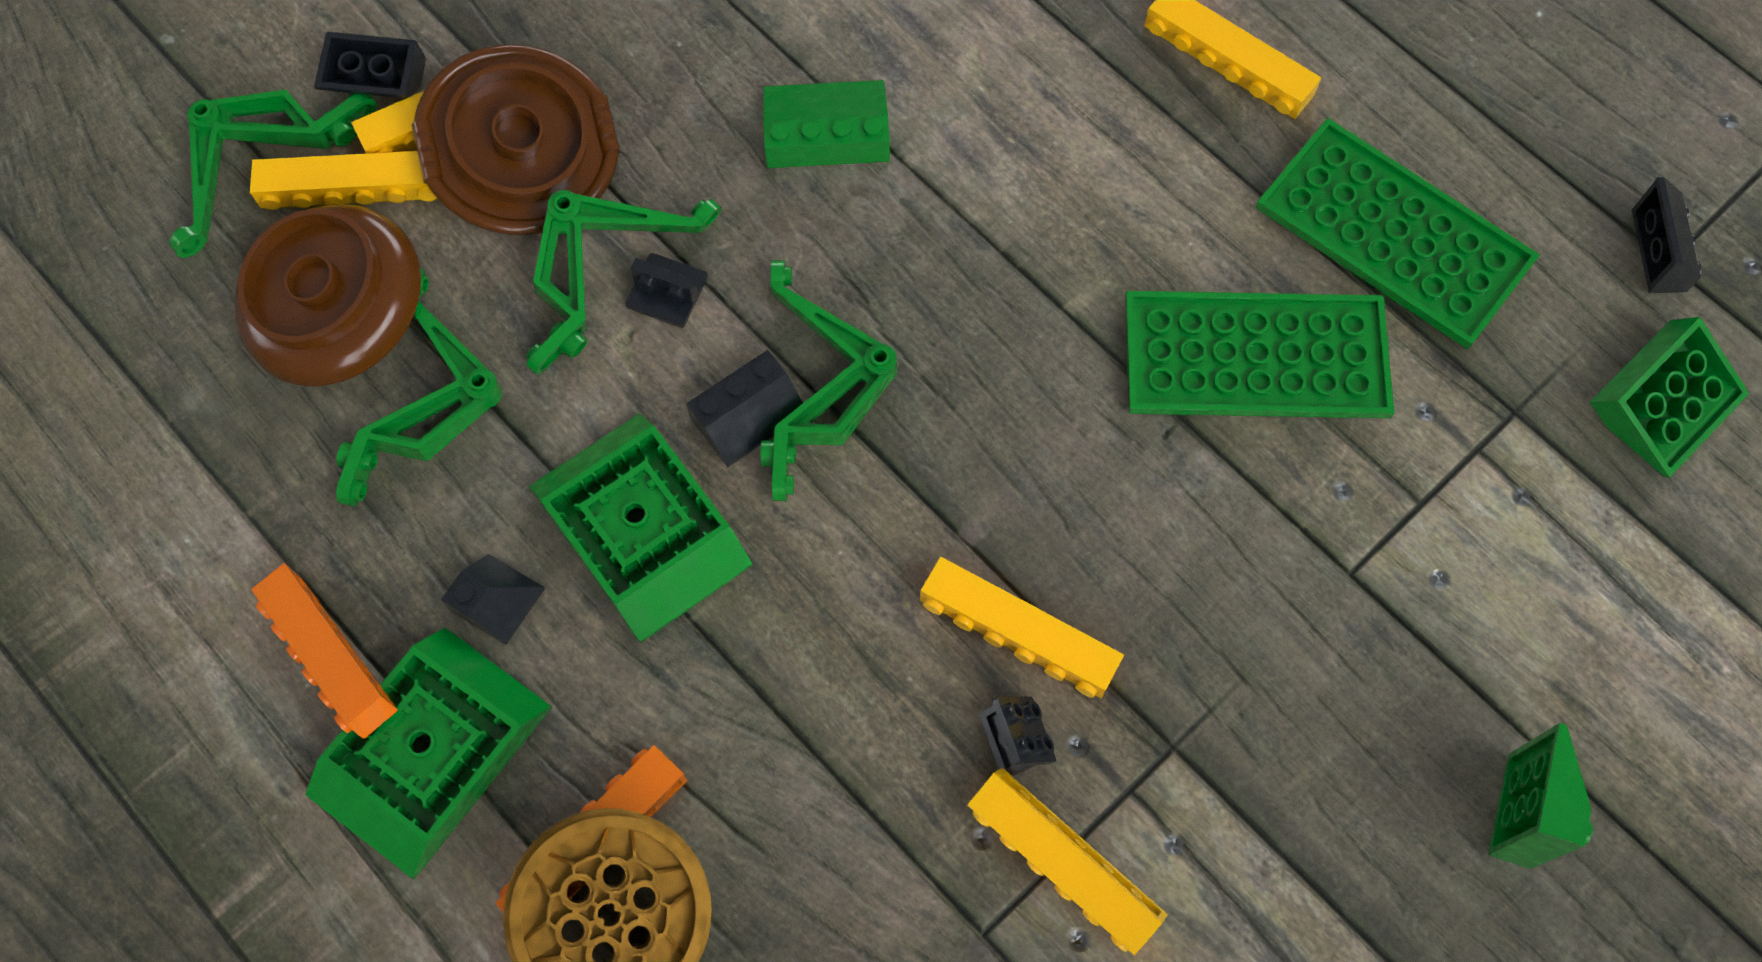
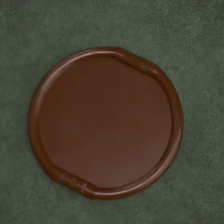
M504 44L484 47L471 51L449 63L433 78L423 92L416 109L414 121L411 124L423 181L438 200L451 212L470 224L488 231L507 235L543 233L548 200L557 191L567 190L574 194L600 199L612 180L620 153L607 95H604L594 80L573 62L551 51L527 45Z

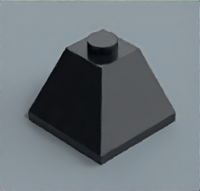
M487 554L459 573L441 601L450 612L507 645L545 588Z

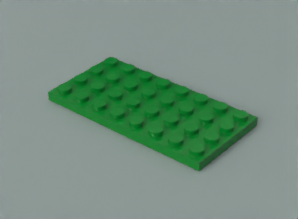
M1329 118L1323 122L1257 201L1255 207L1467 350L1540 256L1539 253Z
M1126 291L1125 314L1129 414L1391 419L1395 414L1384 295Z

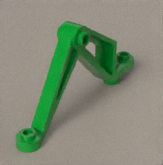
M286 89L214 100L202 99L194 102L187 112L189 119L194 224L176 229L170 239V247L180 258H188L197 254L204 247L205 243L208 242L220 159L225 139L327 149L334 143L339 147H344L350 144L357 135L351 122L376 112V101L370 95L353 93L340 105L325 112L317 121H314ZM285 112L295 124L278 125L232 121V118Z
M567 190L557 191L552 194L548 200L533 285L535 293L566 321H559L549 332L550 337L542 345L537 343L529 350L526 358L529 359L526 366L535 375H540L563 353L570 359H573L582 352L588 343V339L582 335L586 331L582 247L583 229L701 233L716 220L722 207L713 199L708 201L701 200L692 209L691 214L693 217L690 218L574 194ZM559 234L567 235L569 296H565L550 282Z
M772 260V295L852 363L775 426L774 440H762L761 466L773 467L772 499L773 501L787 502L788 495H794V475H789L790 464H795L796 445H844L888 384L895 378L897 374V356L890 346L880 343L786 288V286H792V267L786 266L785 260ZM863 381L866 384L835 424L811 423L857 383Z
M420 268L421 289L419 298L426 294L429 287V278L425 275V271ZM419 301L414 315L457 380L359 429L353 443L343 442L340 445L336 458L337 466L343 468L336 489V499L339 504L354 507L359 501L364 500L370 472L376 468L378 463V451L428 462L488 409L497 405L502 398V388L494 374ZM457 402H462L461 407L422 438L416 439L399 435L401 432Z

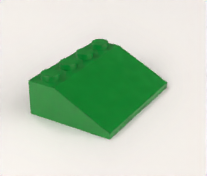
M884 80L763 86L764 145L767 168L890 162L889 123Z
M1701 317L1670 320L1590 403L1611 432L1663 477L1670 478L1750 393Z
M1558 723L1508 754L1488 852L1489 856L1531 869L1580 849L1589 843L1593 834V823L1589 822L1592 809L1567 725Z

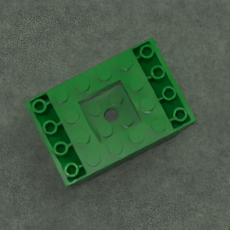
M640 413L528 486L640 644L753 566L729 524L656 427ZM640 508L645 511V516L640 522L631 523L626 519L628 512L632 509Z
M445 627L414 644L380 684L398 711L364 739L353 730L349 733L342 730L318 758L305 793L307 797L413 880H415L552 708L551 705ZM421 735H429L431 738L430 747L422 753L414 752L413 743L415 739Z

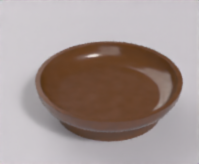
M331 204L295 212L278 220L268 227L252 244L239 272L235 315L238 332L243 344L265 371L278 379L295 385H331L343 382L367 371L396 346L414 316L421 289V272L417 253L408 236L397 224L374 210L358 205Z

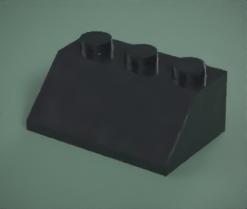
M326 31L314 87L316 90L408 98L421 86L426 57L417 40Z
M1657 177L1632 208L1649 293L1688 292L1701 278L1702 273L1701 263L1697 261L1694 249L1695 236L1691 233L1688 222L1689 209L1684 204L1682 192L1664 177Z
M766 350L686 404L690 419L728 468L759 447L762 440H769L774 437L775 426L802 405L803 402L785 370L770 351Z

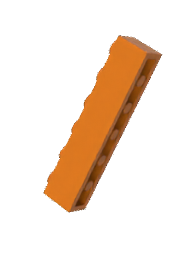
M283 563L251 589L259 600L255 604L256 608L266 619L273 620L274 623L270 628L283 642L287 640L289 645L285 648L286 651L298 664L303 663L305 668L301 670L302 674L313 686H319L321 691L317 693L318 697L329 709L332 710L334 708L338 714L333 718L346 733L353 730L364 739L398 711L304 580L289 566Z
M653 745L649 750L646 748L642 749L632 759L631 764L633 766L623 776L618 774L612 778L605 787L607 792L597 802L592 800L587 803L580 812L614 808L630 810L652 817L688 780L684 773ZM582 880L573 881L567 888V896L571 899L586 882ZM509 882L500 890V898L495 902L503 913Z

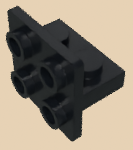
M650 253L646 261L635 258L630 268L635 284L625 303L627 309L680 328L685 327L708 279L707 272L655 253Z
M997 696L992 699L993 706L978 713L998 769L1004 768L1011 776H1015L1034 766L1048 765L1056 762L1053 741L1045 731L1041 720V709L1033 697Z

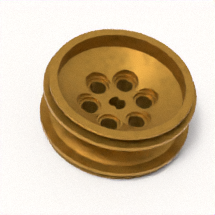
M603 808L580 812L555 823L533 841L518 861L512 873L504 903L503 923L506 946L512 962H598L593 959L592 952L594 947L602 942L610 943L614 948L613 956L606 962H699L708 940L712 909L709 886L704 870L692 849L677 833L660 821L644 814L624 809ZM611 864L620 865L624 870L623 879L616 885H608L603 880V872ZM576 880L586 882L589 887L587 896L581 901H573L567 896L568 886ZM641 887H649L654 894L652 903L647 907H637L633 901L634 893ZM607 903H612L613 909L619 912L615 921L611 923H604L603 917L598 915L601 906ZM572 919L580 921L584 927L581 936L574 940L566 939L561 933L564 923ZM636 926H644L649 932L647 941L640 946H634L628 941L630 930Z

